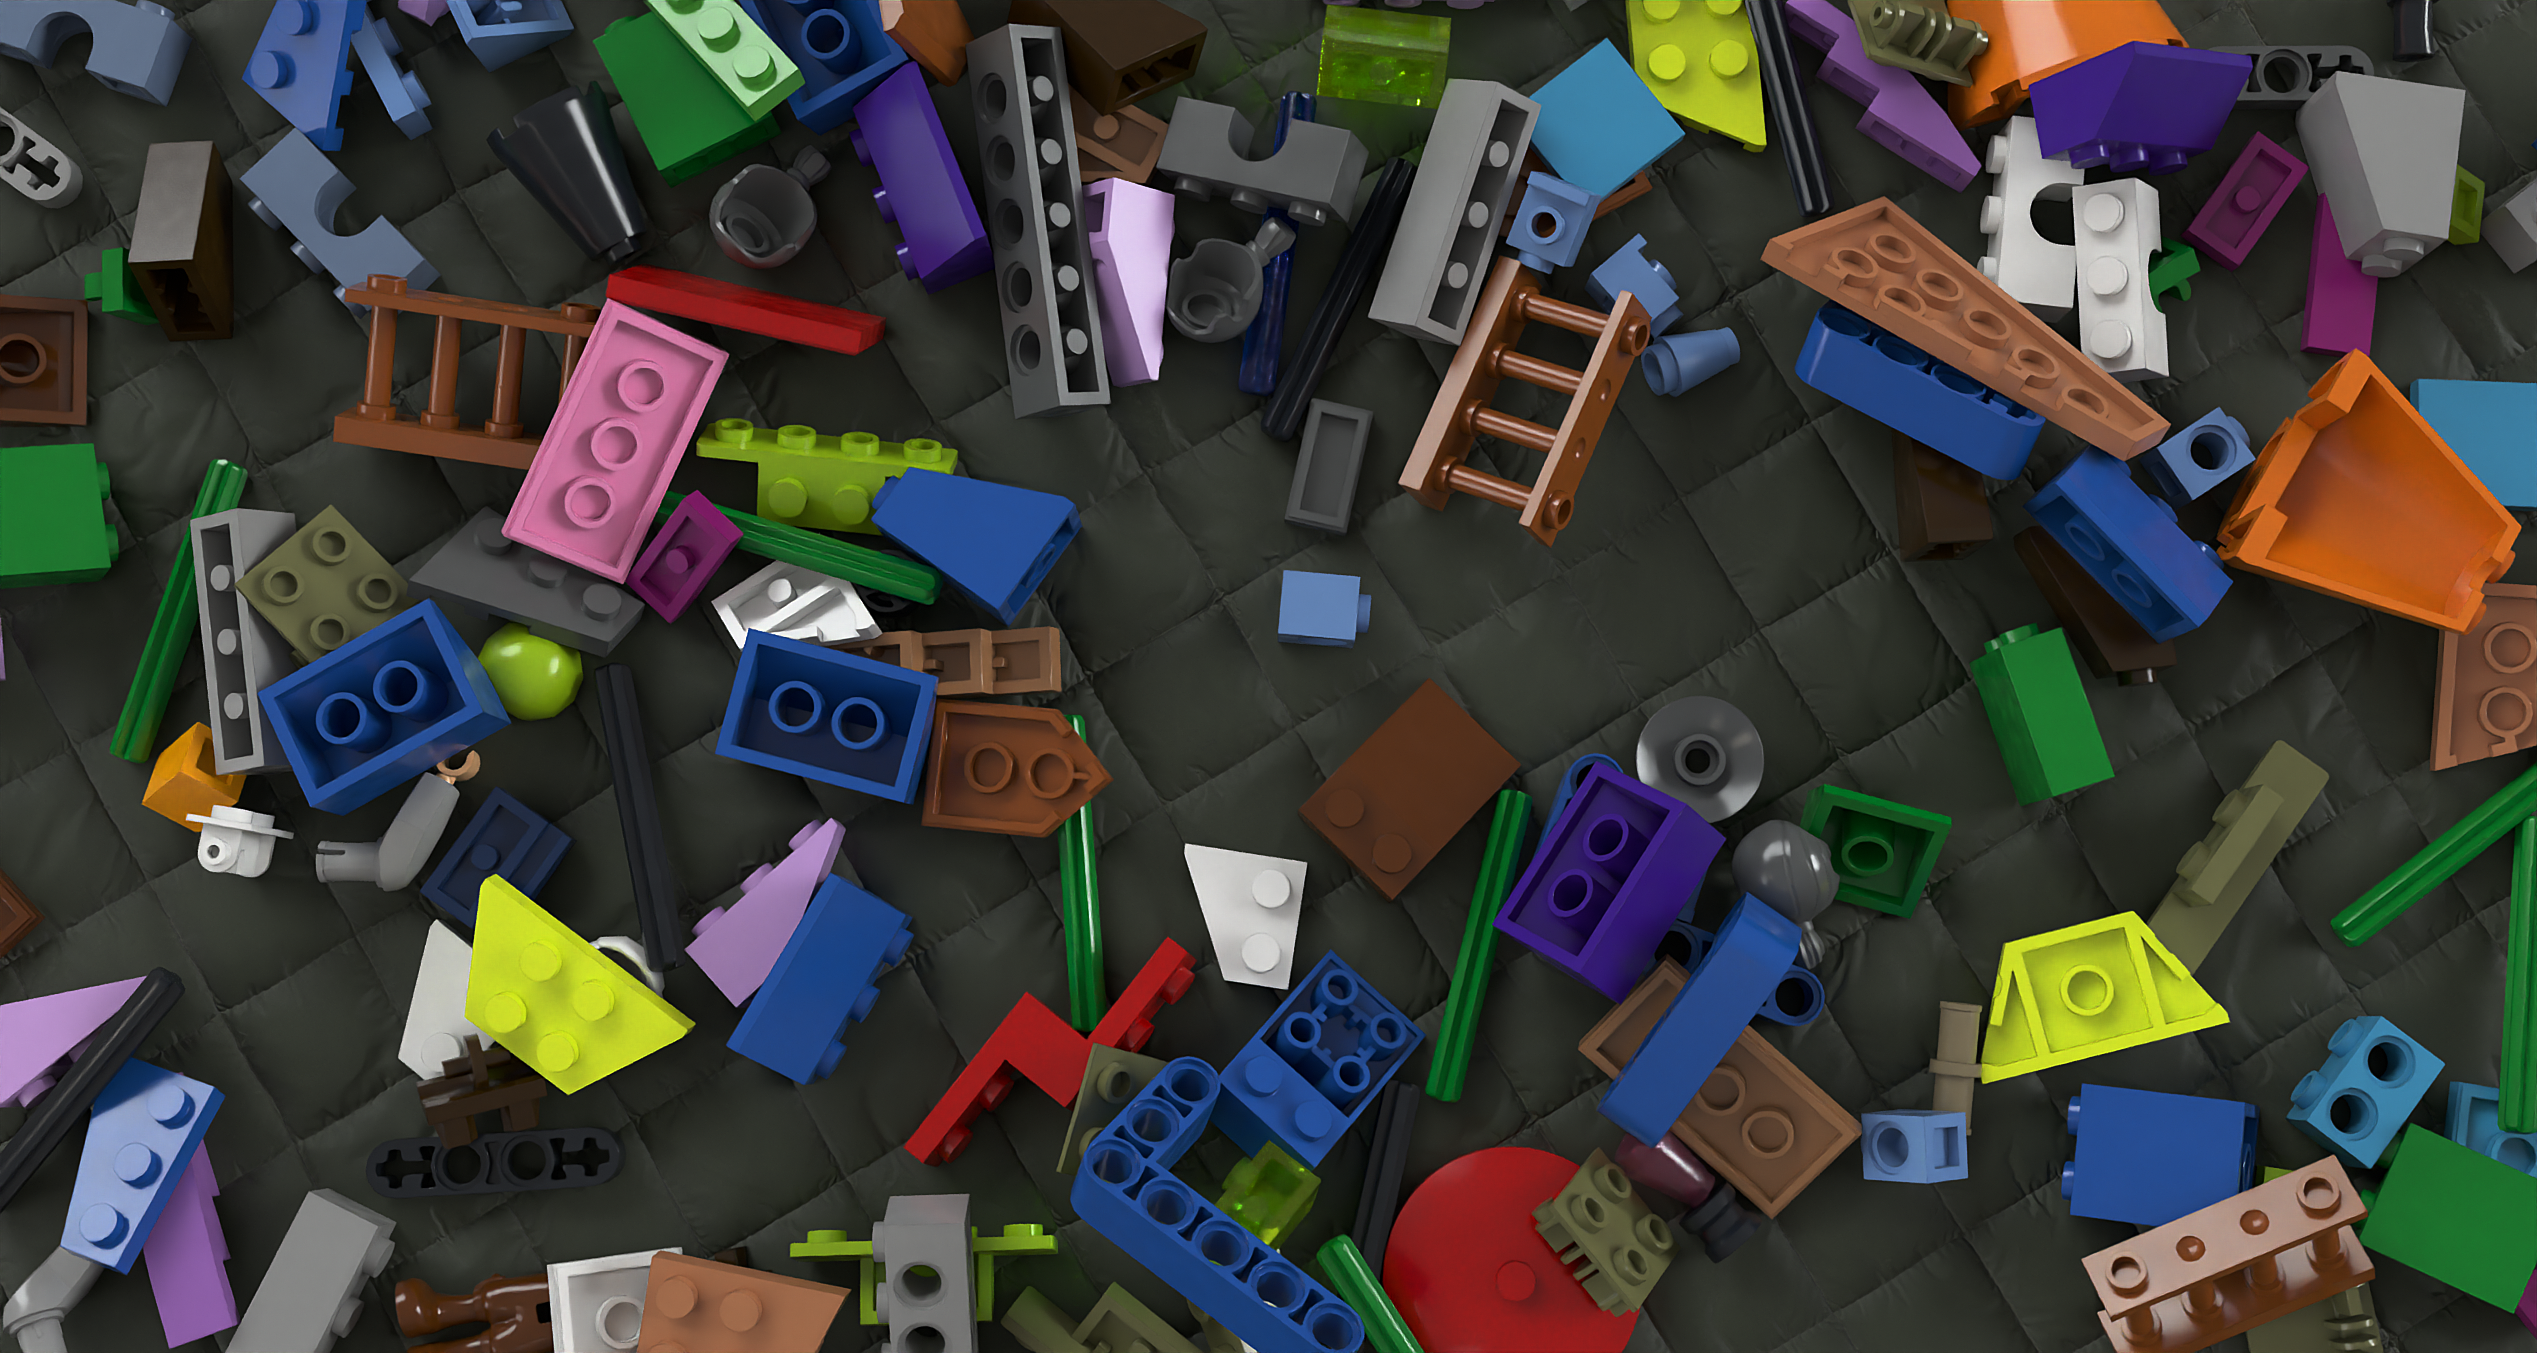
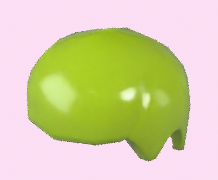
M515 621L508 622L487 638L477 658L484 666L505 711L522 720L534 721L557 716L575 700L583 681L581 658L578 649L530 635L525 624Z

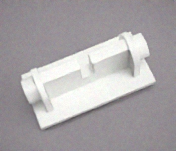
M213 805L211 817L188 813L186 820L203 823L198 847V859L205 869L212 872H228L250 878L258 877L265 873L270 866L276 836L293 839L294 835L292 832L273 829L275 816L238 808Z

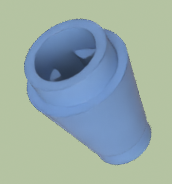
M1728 327L1719 330L1659 336L1654 339L1653 345L1646 347L1641 353V363L1646 381L1651 390L1658 396L1669 393L1671 396L1677 397L1740 361V347L1737 338Z

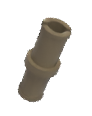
M1940 1001L1941 1014L1937 1058H1930L1929 1072L1935 1073L1932 1110L1965 1112L1966 1135H1971L1972 1128H1970L1974 1078H1981L1982 1064L1976 1063L1982 1005Z

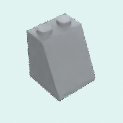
M2336 71L2296 111L2295 125L2318 196L2325 192L2345 257L2350 260L2362 261V273L2382 278L2398 276L2448 239L2466 90Z

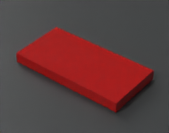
M646 263L610 274L606 297L618 303L853 356L883 339L887 320L886 317Z

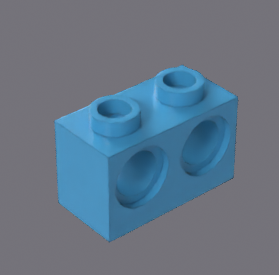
M2358 1016L2356 1020L2349 1019L2344 1022L2334 1033L2328 1044V1049L2332 1053L2319 1072L2316 1070L2309 1072L2295 1087L2291 1095V1101L2295 1105L2285 1119L2329 1153L2335 1154L2336 1158L2345 1165L2371 1169L2443 1069L2445 1063L2384 1017ZM2376 1045L2384 1050L2388 1061L2385 1073L2378 1079L2371 1073L2368 1067L2369 1053ZM2341 1096L2347 1101L2351 1116L2347 1126L2339 1131L2331 1121L2330 1109L2333 1102Z

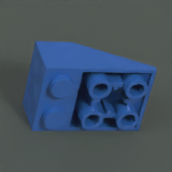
M1330 949L1219 1075L1221 1080L1220 1092L1209 1120L1290 1192L1320 1163L1424 1039L1426 1034Z

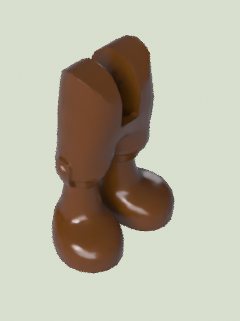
M495 1273L490 1278L476 1285L472 1294L464 1295L437 1293L428 1283L417 1278L406 1279L396 1284L395 1303L397 1316L402 1332L409 1339L479 1321L480 1323H490L491 1325L489 1329L482 1331L478 1335L451 1341H435L412 1345L408 1348L407 1353H554L552 1321L541 1323L538 1314V1305L550 1303L548 1273L511 1278Z

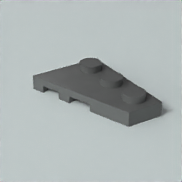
M488 506L481 509L409 579L406 593L408 597L424 601L435 596L464 605V614L488 621L490 614L519 622L526 625L530 635L604 658L641 620L645 606L643 602L596 573L504 537L501 530L507 518Z

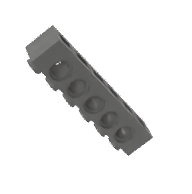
M1007 24L965 44L1014 414L1015 419L1068 417L1109 405L1111 400L1060 27Z

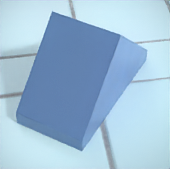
M446 0L467 46L488 72L569 36L575 30L561 0Z

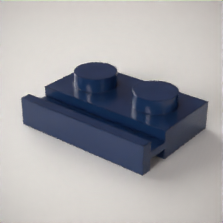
M496 786L419 892L471 929H475L480 887L486 878L497 874L534 901L577 840L561 831L553 823L505 789Z

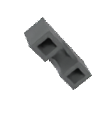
M1178 96L1156 166L1159 171L1175 184L1174 192L1199 202H1209L1211 195L1230 198V203L1235 207L1256 214H1266L1268 207L1287 210V215L1292 219L1313 226H1324L1326 219L1348 223L1369 155L1367 148L1351 130L1292 119L1282 148L1269 159L1251 162L1249 161L1248 153L1255 128L1235 107Z

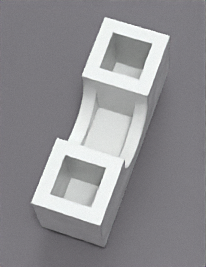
M2012 116L1998 135L1991 136L1987 148L1986 172L1994 173L1993 194L1992 196H1986L1981 211L1980 230L1981 233L1989 234L1987 257L1982 256L1980 258L1977 270L2041 321L2057 323L2073 308L2076 248L2075 246L2051 243L2042 238L2032 225L2030 208L2032 202L2039 200L2067 202L2073 196L2072 187L2083 186L2085 169H2072L2070 161L2042 159L2035 118Z
M2135 177L2072 187L2081 353L2119 383L2169 377L2165 314L2156 309L2153 303L2148 279L2150 254L2162 252L2158 190Z

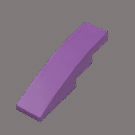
M1788 0L1784 9L1790 32L1827 55L1815 76L1868 108L1855 129L1957 192L1962 193L1978 173L1981 164L1947 114L1908 70L1895 66H1881L1867 59L1855 21L1826 0Z
M203 1138L143 1245L150 1282L169 1349L240 1325L241 1323L223 1261L229 1260L231 1257L212 1199L219 1196L220 1192Z

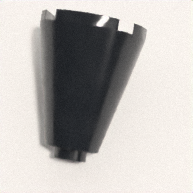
M597 81L589 82L585 96H583L579 87L575 85L549 96L513 116L512 118L518 129L506 138H504L499 128L490 133L486 141L496 157L591 261L604 257L608 266H612L642 249L637 239L647 232L606 94Z

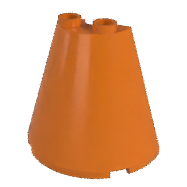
M1947 0V11L1950 18L1954 16L1967 21L1978 22L1981 25L1982 31L1988 34V45L1985 51L1980 56L1974 55L1967 63L1973 85L1969 88L1948 82V117L1958 132L2010 118L2025 99L2031 97L2029 84L2132 41L2190 47L2157 0Z
M2355 348L2332 366L2313 385L2307 394L2313 401L2297 410L2293 419L2286 417L2262 449L2241 482L2223 517L2216 540L2227 547L2225 548L2221 545L2216 553L2230 567L2465 636L2478 625L2485 614L2487 605L2482 602L2485 595L2481 593L2484 582L2487 581L2490 584L2497 582L2513 563L2515 552L2511 550V547L2522 526L2372 360Z

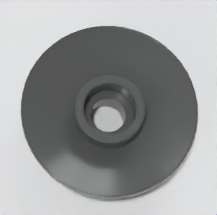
M1689 696L1677 699L1663 706L1649 719L1638 739L1635 765L1640 782L1688 804L1708 823H1713L1737 813L1754 796L1763 775L1764 751L1760 736L1753 723L1737 707L1724 700L1710 696ZM1698 750L1706 756L1707 767L1703 773H1693L1686 767L1685 757L1689 751Z

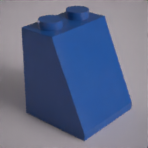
M909 467L901 479L895 475L890 477L881 487L872 503V507L877 511L871 520L889 543L919 564L935 568L943 575L944 582L1008 627L1082 527L1076 505L1064 496Z
M2082 1083L2081 1097H2071L2067 1120L2068 1134L2077 1136L2075 1162L2066 1161L2062 1174L2061 1194L2063 1200L2071 1201L2070 1215L2160 1227L2252 1189L2254 1185L2260 1106L2245 1102Z

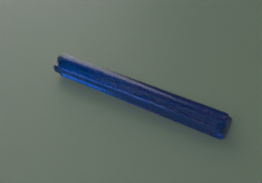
M1288 91L1281 98L1273 155L1284 145L1292 119L1314 123L1317 100L1313 95L1299 91ZM1268 207L1266 214L1263 216L1262 225L1272 216L1277 217L1295 232L1296 238L1289 249L1271 258L1270 263L1262 267V301L1257 315L1246 330L1238 383L1241 392L1254 396H1268L1275 390L1299 229V221L1289 217L1287 210Z

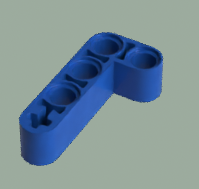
M1832 299L1818 309L1794 367L1798 377L1810 386L1983 474L1997 479L2014 480L2020 477L2046 420L2045 417Z
M1746 891L1720 925L1713 939L1710 951L1611 1083L1596 1111L1650 1149L1654 1148L1784 977L1798 953L1802 928Z

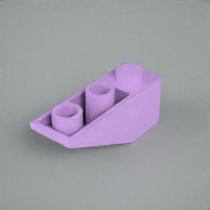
M1115 177L1082 186L1104 356L1113 386L1126 387L1157 381L1159 366L1164 354L1162 333L1168 285L1170 245L1175 233L1173 220L1175 195Z
M830 818L824 825L818 819L809 823L789 842L788 845L794 852L776 868L768 862L757 869L740 886L745 896L727 912L721 906L715 908L691 930L697 939L684 950L736 1008H748L830 873L846 828L839 821Z
M147 976L1 1005L0 1108L23 1106L25 1109H30L42 1103L58 1084L56 1079L75 1064Z

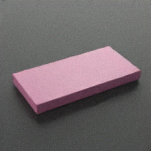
M607 298L501 530L503 536L624 584L730 354L722 348Z

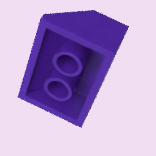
M2132 41L2029 84L2042 159L2070 161L2072 169H2085L2101 164L2110 165L2111 172H2126L2139 168H2148L2149 175L2152 176L2181 171L2188 167V158L2212 149L2253 69L2251 56Z
M916 61L905 64L852 108L860 128L849 132L863 168L875 163L883 185L873 188L872 192L885 224L897 220L905 238V242L894 247L908 281L920 277L929 295L995 269V264L987 235Z
M1596 761L1492 925L1575 980L1621 1005L1726 838L1688 804Z

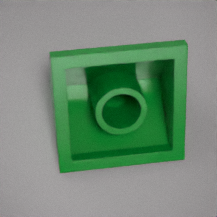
M1823 784L1808 791L1799 827L1824 841L1830 848V861L1833 871L1840 876L1838 892L1834 899L1910 919L1952 826V817Z

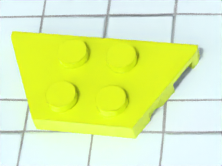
M1625 0L1631 68L1667 112L1679 118L1688 127L1708 134L1709 130L1745 143L1743 149L1751 152H1763L1767 142L1759 58L1744 0Z
M494 874L484 880L480 887L464 1017L564 1093L570 1095L683 1038L692 1031L696 1025L695 1022L499 875Z
M2127 911L2003 943L1980 1058L1982 1074L1979 1080L1981 1084H1986L2228 1023L2230 1020L2223 1007L2206 993L2190 975L2188 969L2159 942L2155 934L2134 911Z

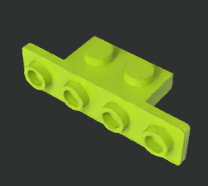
M726 418L708 424L696 444V455L700 457L758 463V517L790 526L873 535L882 534L871 520L877 511L872 507V503L889 477L895 475L898 478H902L909 467L952 475L957 465L958 455L957 450L942 448L941 443L931 439H910L902 444L879 441L878 436L867 432H848L841 437L816 434L815 429L803 425H787L780 427L778 430L754 428L750 421L739 418Z
M1005 1225L1004 1237H978L977 1227L972 1226L977 1323L994 1322V1256L1058 1254V1240L1054 1235H1043V1225ZM818 1230L807 1232V1243L790 1244V1258L798 1262L860 1260V1325H889V1323H878L877 1286L879 1282H886L885 1262H874L872 1241L847 1242V1231ZM926 1265L910 1267L913 1273L922 1277H931L938 1274L936 1270Z

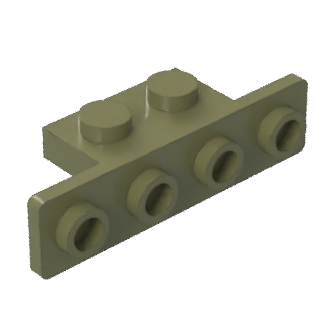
M2282 740L2271 743L2239 791L2237 789L2233 790L2220 803L2212 817L2216 824L2203 842L2198 841L2183 856L2176 869L2179 877L2146 923L2159 942L2176 956L2188 969L2191 976L2196 972L2329 780V774L2324 769Z
M1116 1282L1110 1285L1081 1324L1077 1323L1031 1286L1026 1287L1001 1319V1324L1014 1334L1017 1341L1023 1347L1036 1353H1204Z

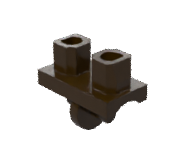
M477 1033L463 1036L466 1055L441 1061L444 1076L416 1082L419 1100L428 1126L434 1125L446 1149L470 1144L477 1139L478 1134L474 1114L497 1108L504 1131L517 1132L536 1127L539 1124V1098L548 1096L545 1079L541 1074L518 1057L511 1059L509 1050L503 1046L483 1051Z

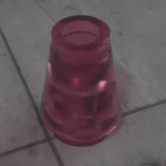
M1670 1130L1666 1132L1659 1143L1652 1149L1629 1133H1626L1615 1154V1161L1624 1167L1626 1177L1681 1202H1685L1692 1208L1702 1203L1715 1182V1176L1706 1170Z

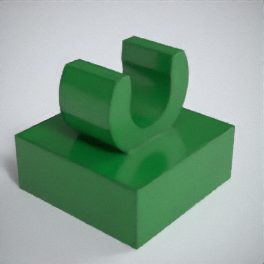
M2161 236L2162 252L2150 254L2148 263L2151 297L2156 309L2161 313L2162 309L2158 302L2159 294L2168 289L2171 297L2183 302L2187 301L2191 297V288L2186 278L2201 270L2194 248Z
M120 247L102 250V272L84 275L85 301L102 300V313L143 325L160 323L128 264L130 249Z

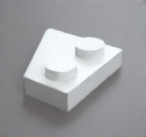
M778 560L711 601L741 651H743L749 628L821 647L875 639L883 634L851 582Z
M1185 844L1184 855L1224 980L1288 990L1307 862Z
M436 919L429 929L398 1055L402 1062L424 1080L444 1076L441 1061L466 1055L463 1036L477 1033L483 1051L496 1048L499 1044L464 1017L473 944L444 920Z

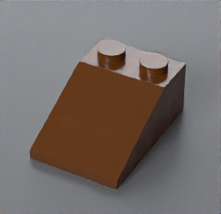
M0 294V427L86 426L88 301Z
M1428 678L1299 808L1298 816L1390 903L1513 775L1521 764L1431 678Z

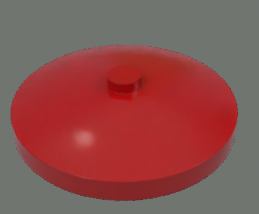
M1522 1146L1489 1147L1461 1155L1443 1164L1419 1183L1407 1197L1390 1229L1382 1266V1288L1425 1353H1622L1635 1328L1640 1307L1634 1313L1628 1309L1619 1317H1615L1609 1309L1601 1311L1596 1301L1581 1284L1587 1276L1576 1280L1572 1275L1574 1270L1588 1258L1584 1253L1572 1262L1564 1265L1560 1257L1575 1241L1556 1253L1545 1238L1535 1229L1538 1221L1532 1215L1534 1209L1550 1197L1555 1200L1580 1169L1579 1165L1559 1155L1540 1149Z

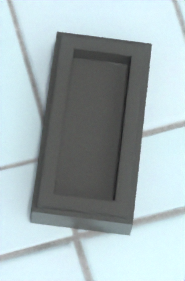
M1312 398L1284 523L1346 536L1373 411Z

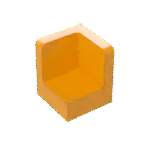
M197 722L159 755L141 804L194 832H201L203 823L186 820L187 813L211 817L213 805L232 807L239 800L247 775H216L212 729Z

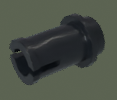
M2387 0V6L2393 8L2394 15L2393 61L2419 62L2434 58L2433 4L2439 0Z

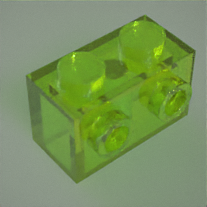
M1327 4L1316 95L1438 109L1444 92L1451 18Z
M1268 1140L1252 1161L1245 1156L1235 1165L1221 1187L1226 1192L1214 1206L1277 1251L1311 1210L1321 1179ZM1209 1260L1216 1265H1221L1213 1260Z

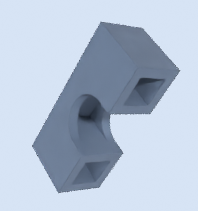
M0 0V54L50 70L58 49L66 39L78 33L92 32L93 48L85 69L109 89L167 107L192 38L173 21L175 14L172 11L147 0H138L135 7L115 0Z
M297 127L240 178L256 195L248 205L275 232L285 225L299 239L290 247L292 251L317 275L326 268L341 283L333 293L359 319H362L368 312L371 313L372 306L344 302L345 289L360 282H367L368 274L401 276L408 279L407 288L423 291L441 276L425 257L382 215L366 230L357 235L349 237L335 235L333 227L335 212L339 205L357 188Z

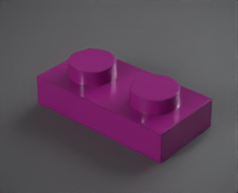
M2258 131L2246 143L2180 236L2232 272L2243 262L2310 167Z
M696 490L683 498L628 574L625 582L671 624L684 615L744 533L705 496Z

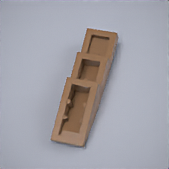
M1051 626L988 631L978 628L919 633L912 630L884 632L875 639L825 646V648L938 676L936 699L1000 697L1061 692L1060 631Z

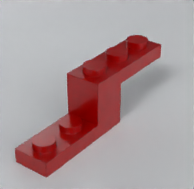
M1167 937L1088 1038L1072 1027L1069 1022L1039 998L1026 992L903 1148L926 1165L938 1167L943 1160L947 1163L953 1162L970 1143L974 1133L969 1127L984 1108L989 1112L994 1110L1009 1094L1014 1085L1010 1075L1015 1069H1018L1064 1108L1074 1112L1093 1042L1137 1053L1153 1033L1155 1026L1149 1021L1166 1001L1170 1005L1175 1004L1192 984L1195 974L1190 969L1197 962V959L1171 938Z

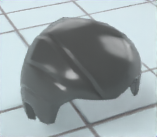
M809 145L799 151L793 168L786 172L771 166L754 164L744 168L733 179L723 184L712 200L709 219L714 238L725 255L738 264L749 268L768 269L780 266L798 254L813 234L818 219L817 208L808 191L812 185L822 181L832 169L829 161L818 150Z
M1272 216L1264 222L1254 241L1250 240L1245 246L1228 240L1214 238L1198 242L1190 257L1186 259L1177 258L1172 264L1165 300L1172 325L1184 336L1206 343L1224 342L1236 337L1247 329L1257 315L1262 301V267L1269 264L1271 258L1291 247L1296 238L1295 232L1281 219Z
M1770 820L1753 829L1740 841L1735 849L1732 860V877L1740 896L1748 891L1802 928L1799 950L1793 965L1810 970L1816 964L1821 963L1822 955L1825 954L1824 943L1814 931L1812 919L1832 903L1838 892L1840 876L1833 871L1830 861L1831 851L1828 844L1791 822Z

